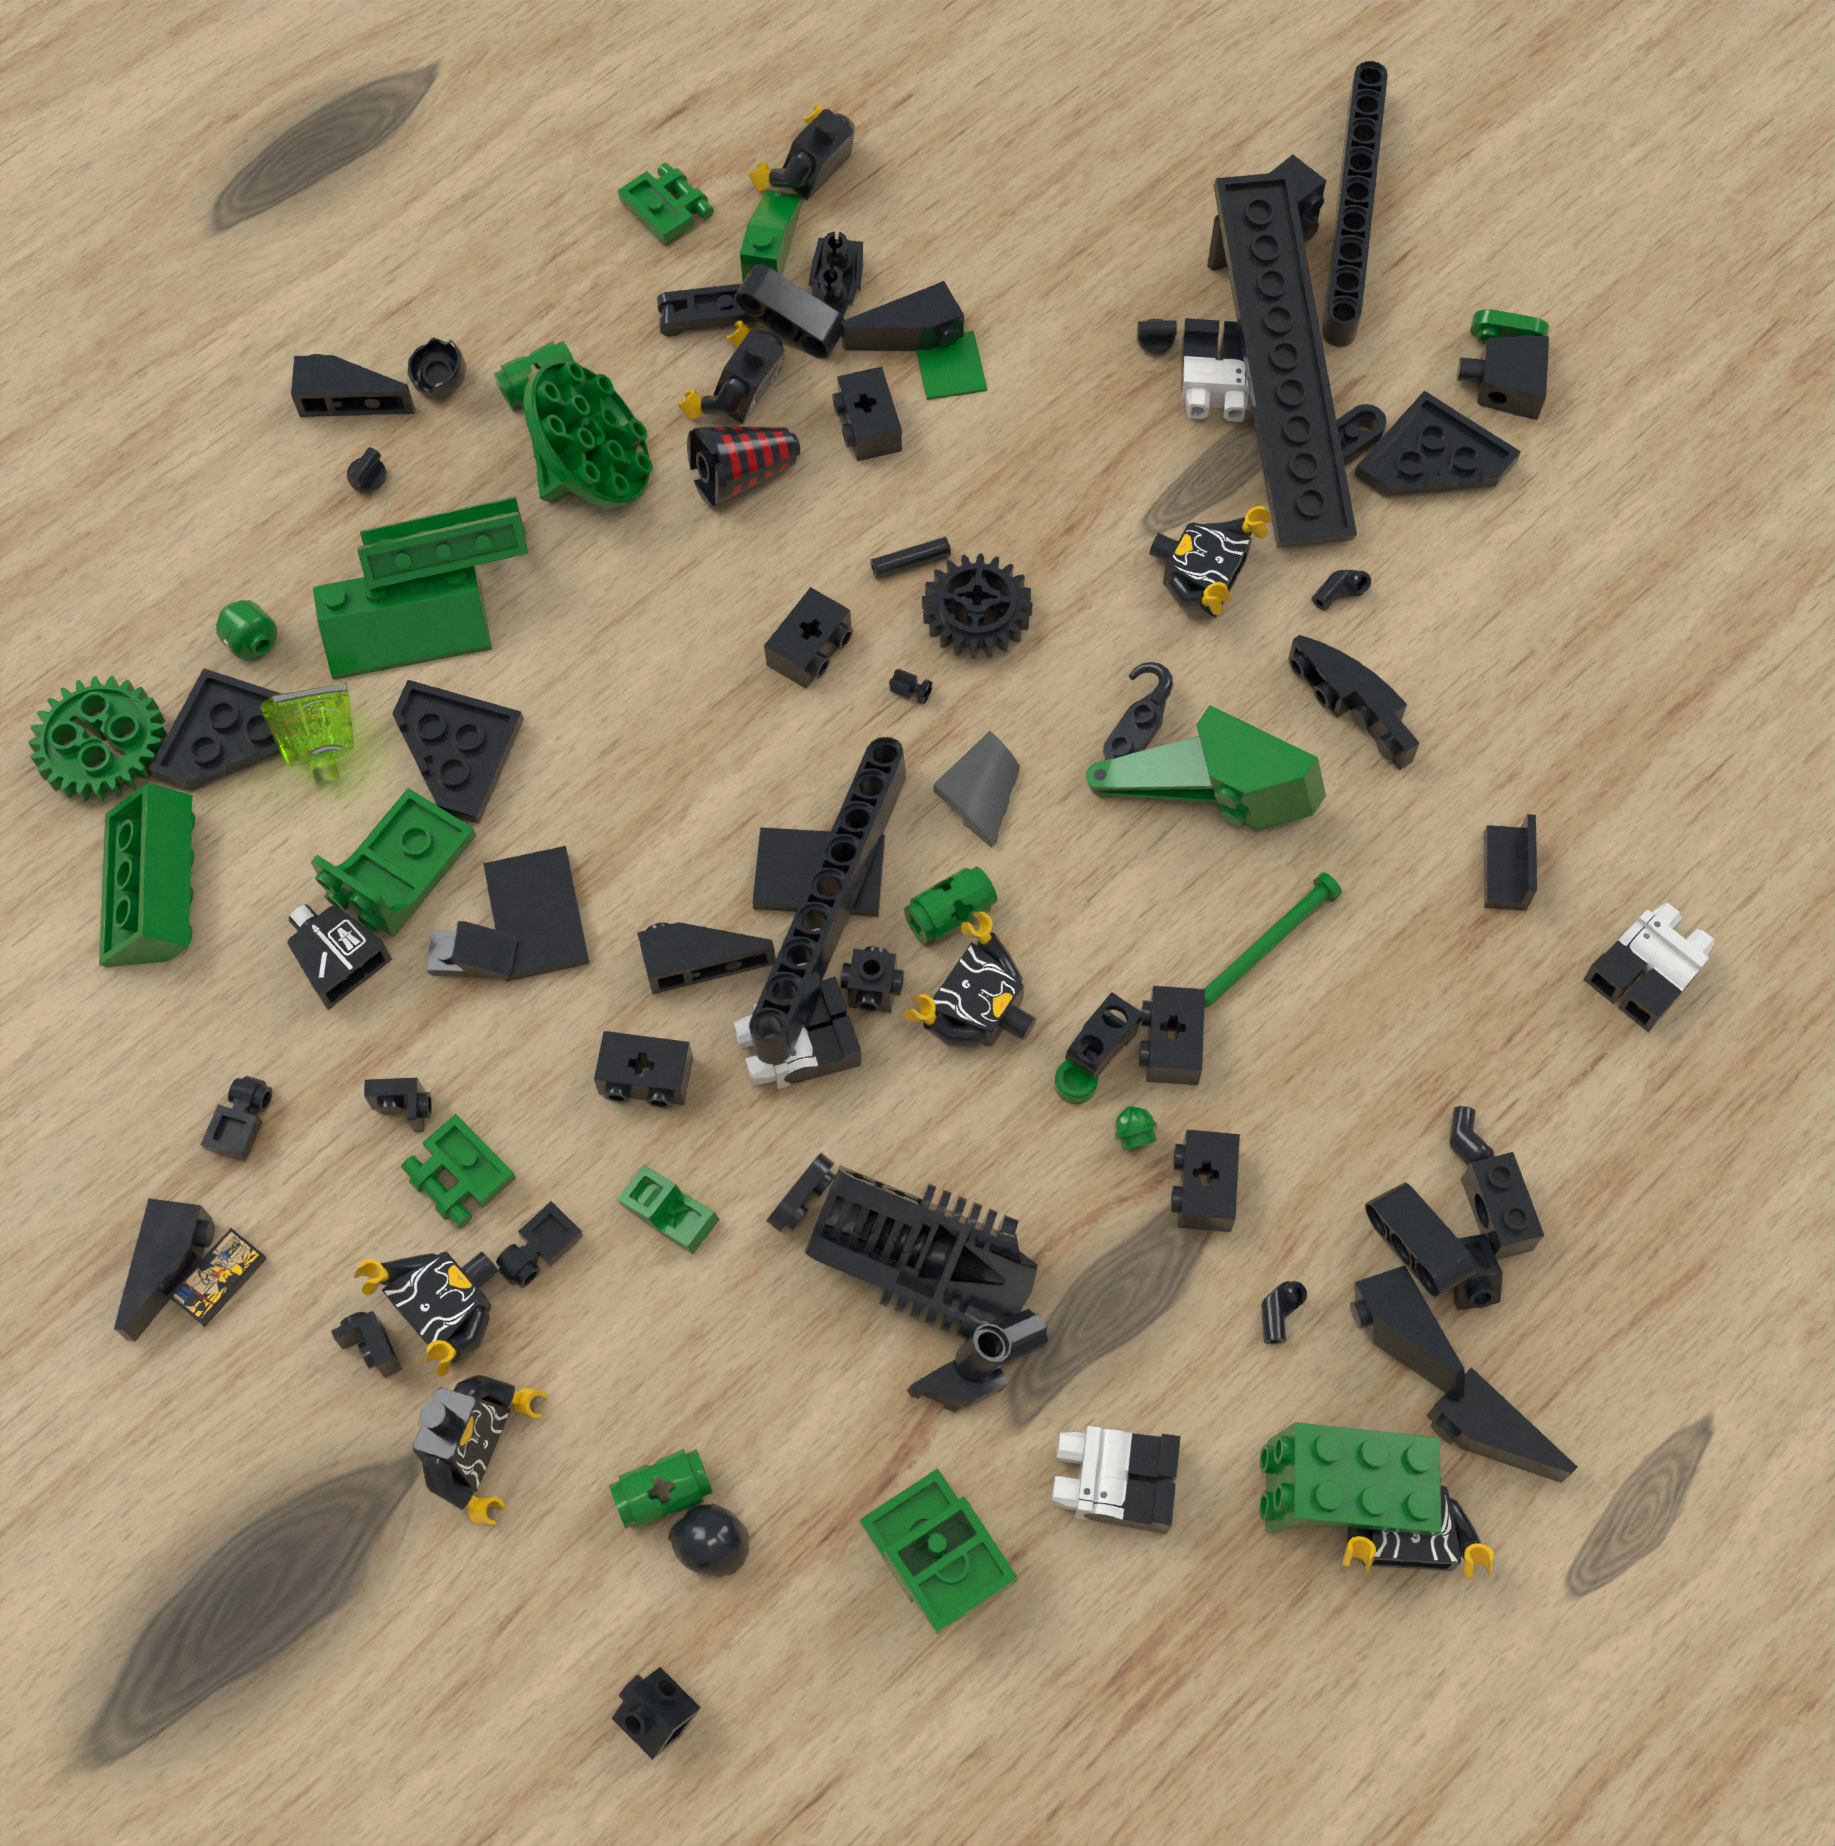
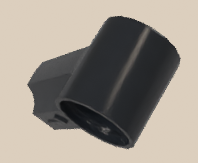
M1026 1309L995 1324H983L958 1348L956 1352L958 1369L969 1379L977 1381L986 1379L994 1370L1043 1348L1049 1342L1046 1332L1047 1325L1039 1313L1036 1314L1030 1309Z

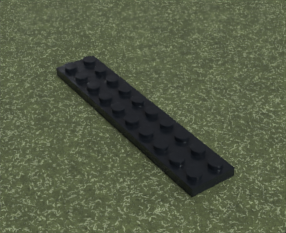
M1292 172L1216 178L1213 187L1276 548L1353 540L1357 535Z

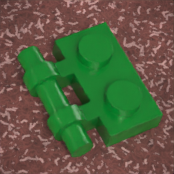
M663 163L659 166L657 174L660 178L657 180L646 171L618 189L620 201L664 245L694 226L693 216L690 213H698L704 220L709 219L714 213V208L708 203L707 196L700 189L692 188L687 183L686 175L678 168L673 169L668 163ZM670 192L673 194L677 193L680 198L676 200Z
M457 1114L453 1115L423 1142L425 1149L432 1155L431 1158L422 1164L413 1155L408 1157L401 1165V1168L410 1177L409 1183L419 1193L424 1191L436 1204L435 1210L445 1220L450 1218L458 1228L464 1227L472 1219V1215L463 1207L467 1199L472 1196L483 1208L516 1179L514 1173ZM445 1169L458 1182L450 1191L437 1180L438 1175Z

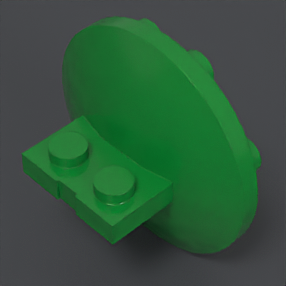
M575 361L551 362L536 371L530 377L525 387L523 405L526 423L531 435L534 459H536L537 464L536 474L540 499L553 503L571 490L589 503L603 508L616 509L624 507L640 497L647 487L650 472L653 470L645 441L647 430L643 423L634 417L627 404L614 390L611 380L604 374L597 375ZM638 444L641 445L643 452L636 453Z

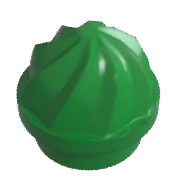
M1134 1106L1127 1107L1116 1118L1115 1139L1121 1140L1123 1150L1155 1142L1157 1138L1154 1129L1158 1128L1157 1122L1154 1121L1147 1110Z

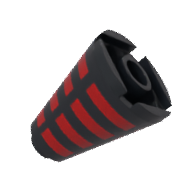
M701 426L690 430L687 438V455L690 470L698 469L700 479L693 481L701 498L709 506L722 504L795 465L797 456L800 455L799 440L786 427Z

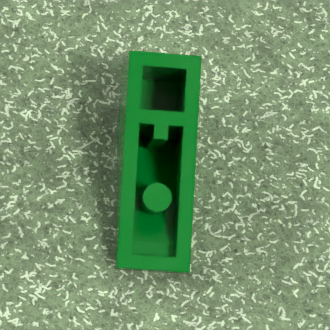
M766 190L747 225L742 243L740 262L743 281L751 268L757 264L766 265L783 276L803 201L802 195Z

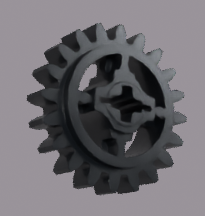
M982 553L978 554L976 563H970L969 558L966 555H962L961 566L959 567L950 560L946 561L947 573L935 569L934 582H926V595L922 596L923 623L930 624V637L941 635V648L955 643V655L957 656L962 653L964 648H969L972 659L976 658L979 649H984L986 655L989 658L992 657L993 646L995 645L1002 651L1007 652L1008 639L1019 643L1021 641V630H1028L1029 616H1032L1031 588L1024 587L1025 576L1022 574L1013 577V564L1000 569L999 557L997 556L993 558L990 564H985Z

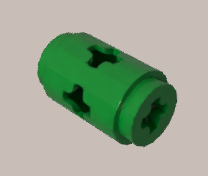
M552 341L532 351L527 357L521 356L501 365V370L493 373L497 385L510 409L518 405L520 408L524 407V392L529 380L527 375L532 372V364H534L536 369H541L551 362L574 361L564 341L557 344Z
M977 866L972 869L963 868L911 898L910 904L904 908V914L911 930L922 943L926 944L931 940L938 942L961 929L962 923H971L976 920L973 912H990L991 906L997 902V894L989 877L981 868Z
M684 1449L657 1460L654 1465H644L618 1476L619 1481L609 1484L625 1529L637 1525L638 1529L665 1518L671 1512L677 1513L704 1502L702 1497L713 1493L697 1449L685 1453ZM661 1476L665 1483L672 1481L675 1487L668 1490L669 1499L661 1501L658 1495L650 1496L648 1493L649 1490L654 1488L653 1479Z

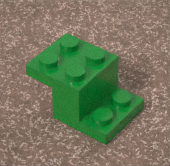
M938 1468L860 1519V1524L911 1603L916 1601L937 1635L1018 1580L1017 1575L964 1496L960 1499L957 1498Z

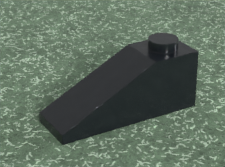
M945 281L841 321L842 346L845 351L931 350L938 346L947 347L953 345L959 338L964 337V313Z
M311 354L309 356H294L291 396L300 417L415 414V406L407 384L334 355Z
M666 922L656 923L649 926L645 931L637 932L652 994L771 966L776 961L774 945L771 939L681 922L673 924Z
M148 1198L114 1325V1330L126 1340L136 1341L168 1303L170 1300L168 1296L202 1260L205 1247H210L214 1238L215 1226L212 1217L201 1205Z
M1404 1265L1356 1281L1355 1301L1350 1303V1309L1359 1329L1365 1327L1376 1346L1455 1400L1463 1398L1465 1369L1406 1266Z
M1472 1367L1465 1373L1464 1397L1455 1400L1448 1394H1445L1427 1414V1417L1432 1421L1431 1427L1434 1432L1449 1444L1454 1442L1463 1450L1560 1483L1578 1468Z

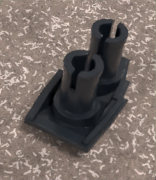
M834 231L828 233L825 238L818 239L808 285L812 286V295L844 317L848 306L854 303L857 290L861 291L863 242L847 240V237L842 232H839V239H836Z

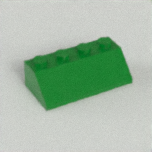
M476 566L369 590L365 577L313 587L317 622L332 679L492 649L481 582Z
M147 782L105 814L100 966L112 967L167 962L189 947L192 939V927L189 925L190 905L193 900V889L190 887L191 867L194 862V851L191 849L192 830L195 825V814L192 812L193 795Z

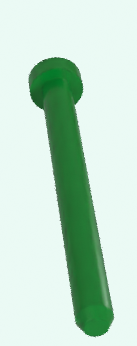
M1325 872L1320 873L1313 880L1315 887L1204 988L1205 1007L1211 1006L1326 899L1331 902L1335 901L1342 894V889L1337 881Z

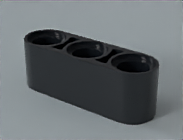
M754 265L735 294L734 300L741 310L816 358H828L841 337V321L845 319L840 313L766 265Z
M1404 1182L1365 1203L1366 1214L1374 1229L1432 1296L1437 1297L1476 1275V1266L1469 1251L1408 1183Z

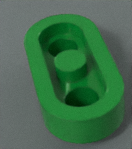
M1484 309L1474 313L1470 332L1480 343L1485 344L1486 340L1491 337L1548 336L1549 324L1537 317Z

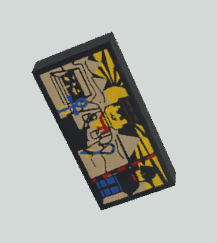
M230 1228L168 1297L205 1327L267 1258Z

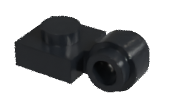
M254 1077L236 1078L228 1092L229 1102L234 1103L232 1109L217 1105L200 1145L205 1150L246 1162L263 1123L258 1116L251 1115V1113L255 1114L258 1111H266L272 1099V1088L267 1086L264 1080Z
M550 1201L518 1231L520 1237L527 1244L525 1246L522 1245L520 1248L516 1244H512L499 1255L496 1260V1264L500 1267L499 1273L511 1285L518 1284L521 1288L526 1287L540 1272V1268L536 1265L537 1258L540 1256L551 1267L583 1236L582 1230Z

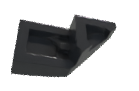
M955 1359L916 1381L907 1391L911 1397L919 1399L922 1395L944 1403V1409L956 1412L961 1405L969 1407L1004 1390L1009 1381L1001 1368L994 1370L986 1379L979 1381L969 1379L958 1369Z

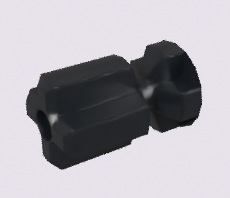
M896 669L889 681L891 692L907 698L916 693L918 702L925 704L930 696L933 682L925 679L920 685L918 684L917 675Z

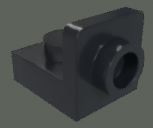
M417 1077L365 1080L364 1097L373 1110H377L381 1114L396 1115L402 1113L403 1109H407V1120L414 1132H424L425 1118H430L432 1114V1099L430 1092L424 1090Z
M1486 1234L1458 1238L1473 1258L1477 1273L1474 1277L1455 1286L1454 1303L1457 1310L1483 1308L1499 1303L1501 1301L1503 1272Z
M373 1311L351 1314L340 1322L341 1326L331 1331L334 1340L342 1349L358 1344L368 1368L376 1366L385 1378L402 1370L385 1328Z

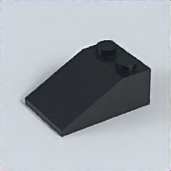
M1292 154L1270 173L1292 172L1304 242H1307L1315 235L1319 228L1318 218L1320 209L1324 204L1323 194L1326 179ZM1219 215L1214 217L1207 267L1212 271L1227 267Z

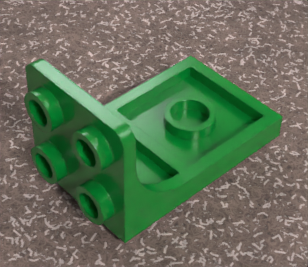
M407 788L347 860L338 866H334L316 855L311 864L317 874L315 880L326 890L327 893L324 897L330 904L337 906L342 911L349 908L357 913L358 920L371 931L378 933L381 929L394 937L473 841L476 834L472 827L410 788Z
M1294 1422L1270 1438L1267 1445L1262 1447L1260 1469L1262 1473H1266V1491L1261 1495L1259 1512L1261 1519L1265 1520V1528L1268 1533H1279L1284 1529L1316 1525L1430 1536L1442 1533L1440 1438Z

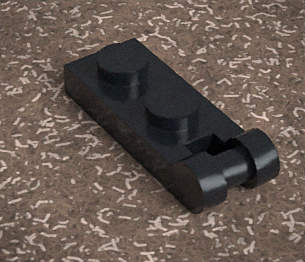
M741 284L664 292L657 297L658 311L662 314L659 319L660 332L668 337L677 336L684 330L734 325L737 321H742L744 324L759 321L741 310L734 300ZM688 308V311L678 312L680 309Z

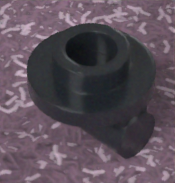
M1149 319L1137 322V342L1145 351L1162 353L1169 350L1174 344L1177 334L1176 320Z
M368 447L362 457L353 461L347 469V480L350 486L359 492L375 491L386 480L387 472L384 464L380 461L381 454L374 448Z

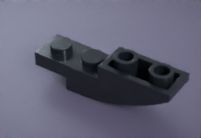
M1302 635L1293 638L1288 657L1290 667L1299 678H1304L1312 687L1319 704L1324 708L1328 707L1336 718L1350 710L1356 725L1360 729L1368 731L1376 741L1381 755L1387 760H1392L1399 770L1412 763L1419 746V741L1402 722L1407 704L1393 688L1369 668L1342 651Z

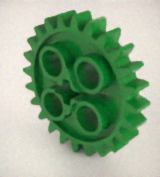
M93 676L91 686L86 688L80 680H77L75 692L71 693L66 688H61L63 699L57 701L48 698L47 701L52 708L51 711L37 712L43 724L31 725L30 729L37 738L28 741V744L35 752L30 757L37 766V771L44 781H48L53 790L61 789L67 798H71L77 792L83 802L89 799L92 792L95 793L100 802H103L106 797V791L112 790L114 795L119 798L121 797V786L125 784L132 790L137 789L134 778L137 776L144 779L150 778L145 767L147 765L151 766L156 758L154 753H158L163 744L161 739L168 735L162 725L165 719L160 710H158L159 707L153 697H148L141 686L134 689L130 680L127 679L119 686L114 676H110L105 685L100 683L97 676ZM103 710V712L100 713L99 715L93 716V715L96 714L97 712ZM75 719L80 720L95 736L89 737L85 729L73 721ZM133 732L128 737L122 738L125 734ZM74 739L73 742H71L70 744L65 745L66 742H68L69 740ZM108 740L111 747L116 752L124 755V757L119 758L114 755L101 741ZM104 761L101 765L94 767L96 763Z

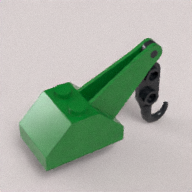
M1156 662L1142 663L1130 672L1129 678L1131 680H1135L1141 674L1152 673L1158 677L1159 683L1153 692L1140 701L1133 703L1128 708L1103 746L1105 760L1094 763L1088 768L1086 780L1094 795L1099 797H1133L1218 803L1220 814L1227 822L1237 827H1241L1243 824L1255 831L1314 815L1326 797L1318 757L1209 705L1196 724L1199 736L1145 750L1162 726L1166 701L1173 689V676L1168 668Z

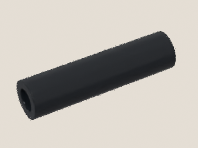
M942 537L870 559V564L875 578H880L951 556V549L947 538Z

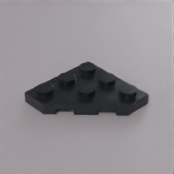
M1424 390L1357 465L1355 476L1386 496L1496 486L1519 459L1521 451Z
M203 668L159 749L155 760L152 762L149 772L153 778L191 790L298 747V745H294L296 743L294 742L295 739L290 740V735L281 737L286 731L278 726L282 724V721L276 718L286 720V717L288 719L292 717L295 720V711L306 704L263 713L261 707L300 701V699L275 703L273 700L274 696L285 694ZM310 704L299 710L297 715L301 717L303 713L304 716H307L309 710V717L315 716L317 710H315L314 704ZM311 723L290 728L304 739L307 733L305 728L309 729Z
M407 680L392 714L436 805L449 814L479 824L524 720L522 712Z

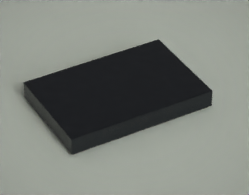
M760 827L752 902L753 909L797 912L831 831ZM885 835L880 840L850 915L879 917Z
M566 846L483 863L495 930L517 937L511 978H505L506 982L590 964Z

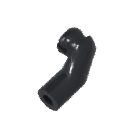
M1337 570L1327 578L1312 596V602L1317 608L1327 610L1337 597L1359 596L1369 590L1372 582L1371 577L1362 570Z
M1457 1106L1453 1111L1449 1139L1451 1149L1468 1165L1471 1162L1494 1157L1493 1149L1473 1131L1476 1111L1470 1107Z
M1283 1282L1263 1299L1261 1313L1265 1344H1281L1287 1341L1285 1318L1307 1299V1290L1301 1282Z

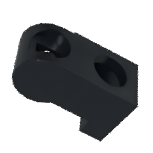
M1111 992L1084 1024L1083 1029L1070 1045L1065 1059L1093 1078H1096L1107 1067L1118 1051L1124 1045L1127 1046L1136 1036L1144 1013ZM1111 1010L1121 1012L1125 1016L1127 1023L1112 1014Z

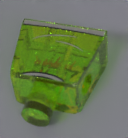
M347 683L273 695L260 706L285 763L289 767L310 763L316 785L340 779L335 758L344 756L354 747Z

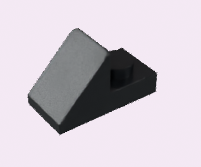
M458 921L456 931L433 930L425 970L433 976L511 978L517 937L470 922Z

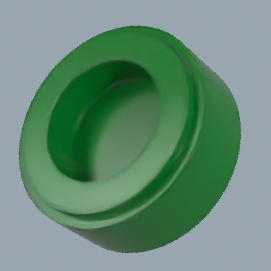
M1066 1060L1056 1070L1055 1090L1059 1097L1068 1103H1085L1096 1093L1098 1076L1093 1078Z

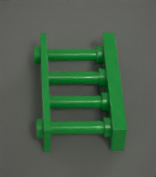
M516 496L362 530L360 535L363 546L357 549L368 590L528 554L524 538L525 531Z

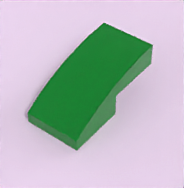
M645 1165L642 1166L617 1198V1201L631 1213L691 1254L695 1253L720 1220L713 1210L682 1193L675 1183Z

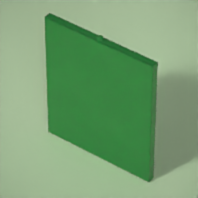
M974 331L964 332V337L959 338L957 342L947 347L938 346L931 350H916L927 400L987 391Z

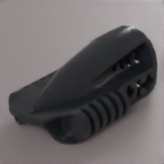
M840 1165L807 1244L805 1253L809 1257L884 1288L879 1304L885 1307L888 1306L893 1293H896L899 1297L894 1308L895 1311L903 1313L908 1300H913L914 1303L909 1316L918 1319L924 1305L928 1306L929 1310L925 1323L933 1326L939 1311L945 1313L940 1325L941 1330L948 1332L954 1318L959 1319L955 1335L966 1340L981 1325L991 1324L1001 1315L1013 1316L1021 1311L1031 1295L1038 1264L1019 1251L1017 1235L1015 1234L1019 1220L1004 1215L998 1229H994L992 1227L997 1216V1211L989 1209L983 1222L980 1223L977 1220L982 1205L978 1203H973L968 1216L965 1217L962 1213L967 1199L961 1196L957 1198L951 1211L946 1209L952 1194L951 1192L943 1190L936 1205L931 1203L936 1190L934 1185H927L921 1199Z

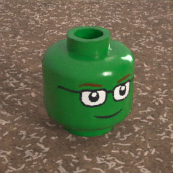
M240 600L228 604L221 610L216 623V634L220 641L236 657L242 660H253L267 654L271 650L277 638V626L274 620L258 604L251 600Z

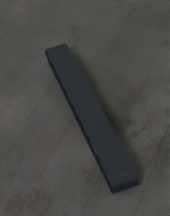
M1365 61L1356 67L1349 97L1322 328L1325 341L1336 347H1345L1355 340L1363 306L1388 77L1386 68L1375 61Z
M880 737L868 745L750 1019L749 1029L755 1054L760 1061L766 1064L775 1065L782 1063L790 1057L905 783L906 768L903 747L898 740L892 737ZM807 963L803 966H796L798 964ZM787 998H791V999H792V1000L787 1001V1002H780V1001H782V1000H784V999H787ZM771 1034H778L776 1037L773 1038H765L766 1036Z

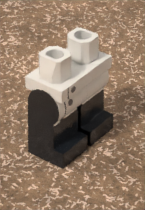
M1185 318L1181 347V406H1186L1187 417L1189 419H1204L1208 417L1209 408H1224L1223 418L1227 421L1242 422L1246 410H1250L1251 399L1237 322L1224 321L1220 345V360H1217L1219 320Z
M1664 903L1653 912L1647 909L1638 921L1605 954L1603 953L1591 965L1583 979L1614 1004L1644 972L1645 976L1629 990L1618 1009L1648 1033L1701 972L1710 959L1708 954L1715 943V940L1703 930L1696 929L1687 939L1673 930L1683 917L1669 903ZM1602 977H1603L1605 980H1607V981H1608L1611 985H1613V986L1607 985V984L1603 981ZM1636 1005L1639 1006L1642 1010H1644L1647 1014H1644L1641 1011H1639Z
M835 976L822 980L794 1050L787 1060L774 1065L760 1061L757 1056L745 1059L752 1085L775 1081L777 1089L790 1086V1083L803 1082L861 1066V1048L849 1015L847 1016V1008ZM787 998V999H784V1000H782V1001H780V1002H787V1001H790V1000H792V999H791V998ZM752 1015L733 1022L734 1032L740 1049L753 1045L749 1029ZM771 1034L766 1036L765 1038H773L776 1037L778 1034Z
M1087 1426L1085 1433H1060L1056 1461L1080 1464L1079 1478L1055 1476L1050 1504L1068 1510H1075L1074 1518L1091 1519L1102 1523L1167 1534L1172 1526L1176 1488L1174 1481L1177 1478L1181 1436L1162 1434L1160 1437L1128 1433L1120 1430L1101 1429L1100 1427Z

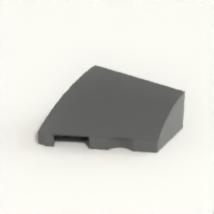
M989 731L934 783V793L964 817V825L992 848L997 842L998 831L1003 816L1006 814L1010 800L1009 797L1012 788L1015 786L1020 766L1002 741Z

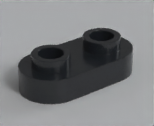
M1370 404L1358 405L1336 420L1344 465L1351 462L1383 437L1387 421L1384 412L1380 408ZM1360 427H1367L1370 431H1363Z
M820 1153L778 1204L766 1222L779 1232L785 1226L793 1231L809 1211L803 1203L811 1193L814 1192L820 1197L834 1180L836 1175L830 1169L835 1163L823 1153Z

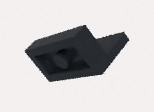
M1527 814L1521 827L1487 825L1484 830V908L1527 911L1537 891L1536 815Z

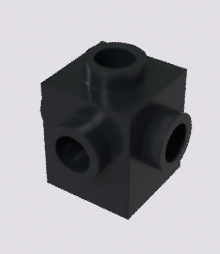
M875 946L866 947L864 950L854 948L851 963L843 964L841 974V988L847 989L849 1008H857L868 1012L881 1011L891 1013L894 995L901 996L904 970L897 969L896 954L889 953L884 948Z
M659 1667L645 1679L640 1675L635 1676L619 1694L623 1702L612 1717V1720L653 1760L681 1737L701 1707Z

